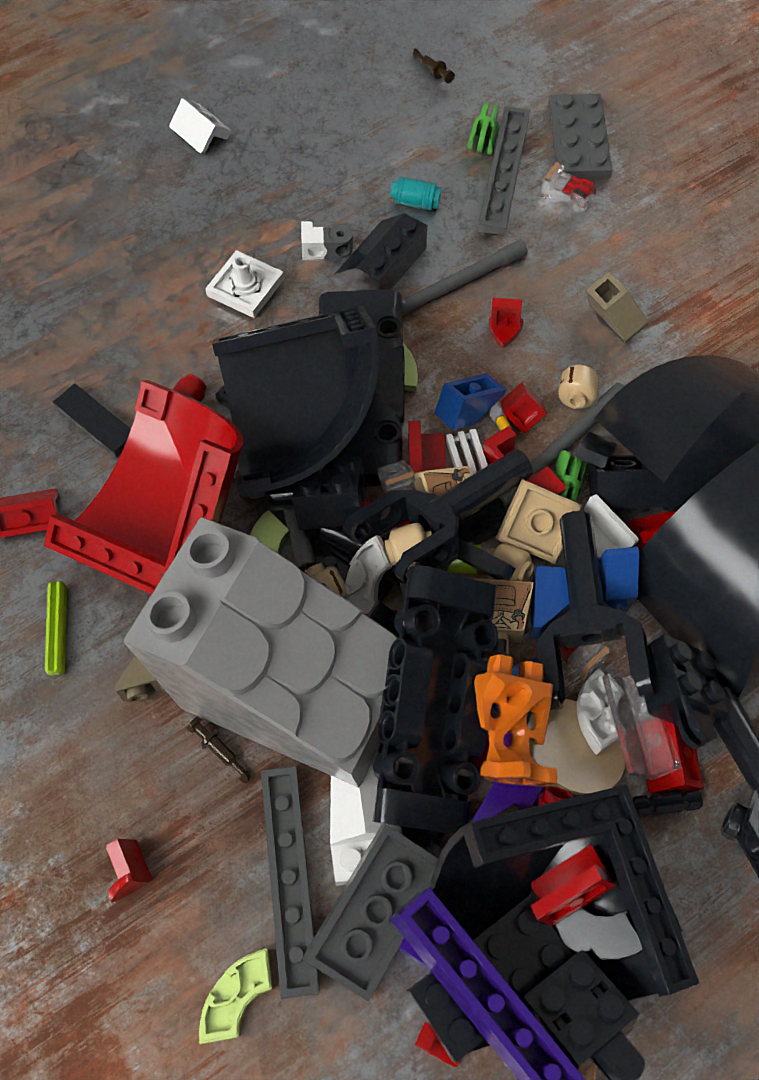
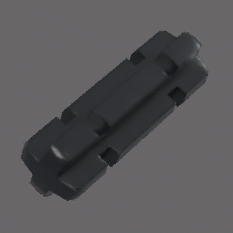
M688 789L682 793L680 791L651 794L649 798L647 795L632 798L638 817L649 816L651 813L653 815L682 812L684 808L687 811L699 810L703 806V799L699 789Z

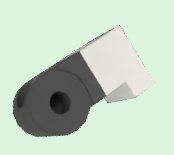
M312 221L301 222L303 260L342 259L350 256L352 253L353 232L348 226L340 224L332 228L313 227Z

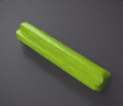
M62 581L50 582L47 588L45 672L51 676L62 675L65 672L67 586Z

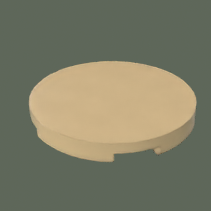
M565 699L562 709L550 711L544 745H537L529 739L531 758L540 766L557 768V784H549L548 786L559 787L572 795L581 796L613 788L623 775L626 758L621 739L598 755H595L580 729L577 718V701ZM533 713L526 721L529 729L535 727Z

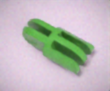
M490 102L483 104L480 116L473 123L467 143V149L472 151L477 135L479 137L477 152L482 153L486 139H490L487 155H491L499 130V124L496 121L499 106L494 104L491 117L487 116Z
M562 450L559 453L554 474L566 486V491L560 496L576 502L577 496L582 491L589 463L576 458L575 455L570 457V452Z

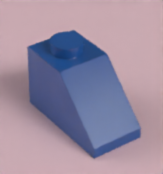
M487 373L444 383L434 414L452 430L475 425L505 394L506 388Z
M638 547L605 550L598 561L604 603L625 613L638 598Z
M535 567L532 578L530 639L537 640L551 622L566 614L570 609L565 568Z

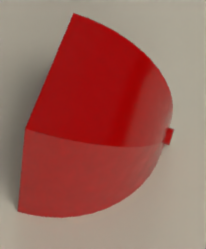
M150 380L141 381L134 408L137 412L130 434L109 478L94 500L75 520L60 514L50 516L43 546L152 595L199 518L202 517L220 524L244 439L239 429L214 409Z

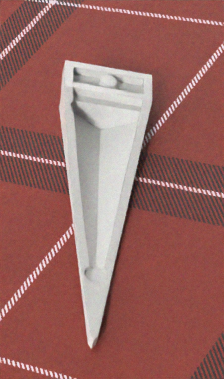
M375 757L359 788L331 776L330 845L336 886L346 885L382 823L372 822L378 779L373 771ZM387 824L388 826L402 834L400 826Z

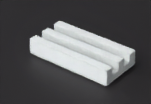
M470 429L469 433L466 434L464 431L458 432L457 436L447 434L446 443L454 467H463L456 448V444L460 443L467 466L470 468L472 475L477 473L467 443L468 441H471L479 469L482 470L488 466L476 429Z

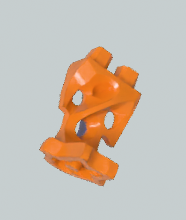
M501 654L490 656L487 673L476 675L474 680L477 712L481 728L489 733V750L487 759L481 767L480 776H483L488 781L512 785L547 787L549 784H557V768L540 766L531 758L529 739L537 745H544L552 701L553 684L543 682V664L532 661L520 662L517 677L512 675V657ZM493 703H496L498 710L496 719L491 717L490 713ZM529 711L535 717V727L533 729H529L526 722V716Z

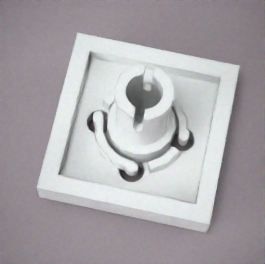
M236 250L205 288L206 294L220 303L255 318L283 282L284 272Z

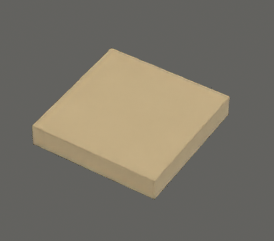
M521 479L496 539L556 564L563 549L559 519L568 512L580 511L582 505Z

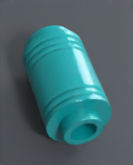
M399 176L398 182H392L390 198H395L394 204L432 211V209H438L441 187H438L437 183Z

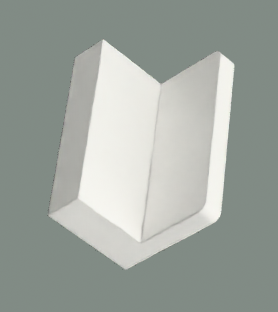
M184 98L181 99L170 123L171 129L198 152L203 154L206 153L213 136L227 140L232 131L200 103Z
M597 494L590 497L582 511L592 515L598 561L605 550L635 547L639 541L638 537Z

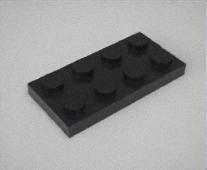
M531 895L522 898L472 938V941L521 1001L523 996L573 957L552 925L537 920L530 906L535 903ZM429 972L406 991L452 1062L457 1063L485 1039L432 972Z

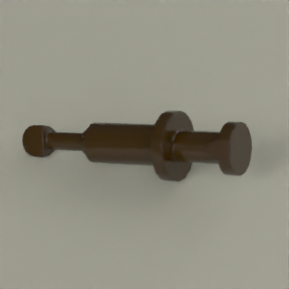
M414 48L413 56L422 60V65L431 70L434 78L439 79L443 77L444 82L447 84L454 80L455 73L450 69L447 71L446 64L443 61L437 62L428 55L423 56Z
M199 716L194 718L186 729L189 732H195L203 740L199 746L202 749L208 747L226 766H232L241 775L240 781L247 783L251 777L248 770L245 771L236 762V755L217 737L219 731L215 729L210 733L200 723L202 719Z

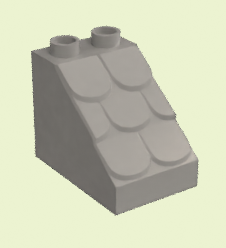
M200 517L123 642L181 709L355 787H360L381 744L378 738V723L383 691L388 687H385L389 650L392 643L399 637L362 613L359 607L262 544L256 537Z

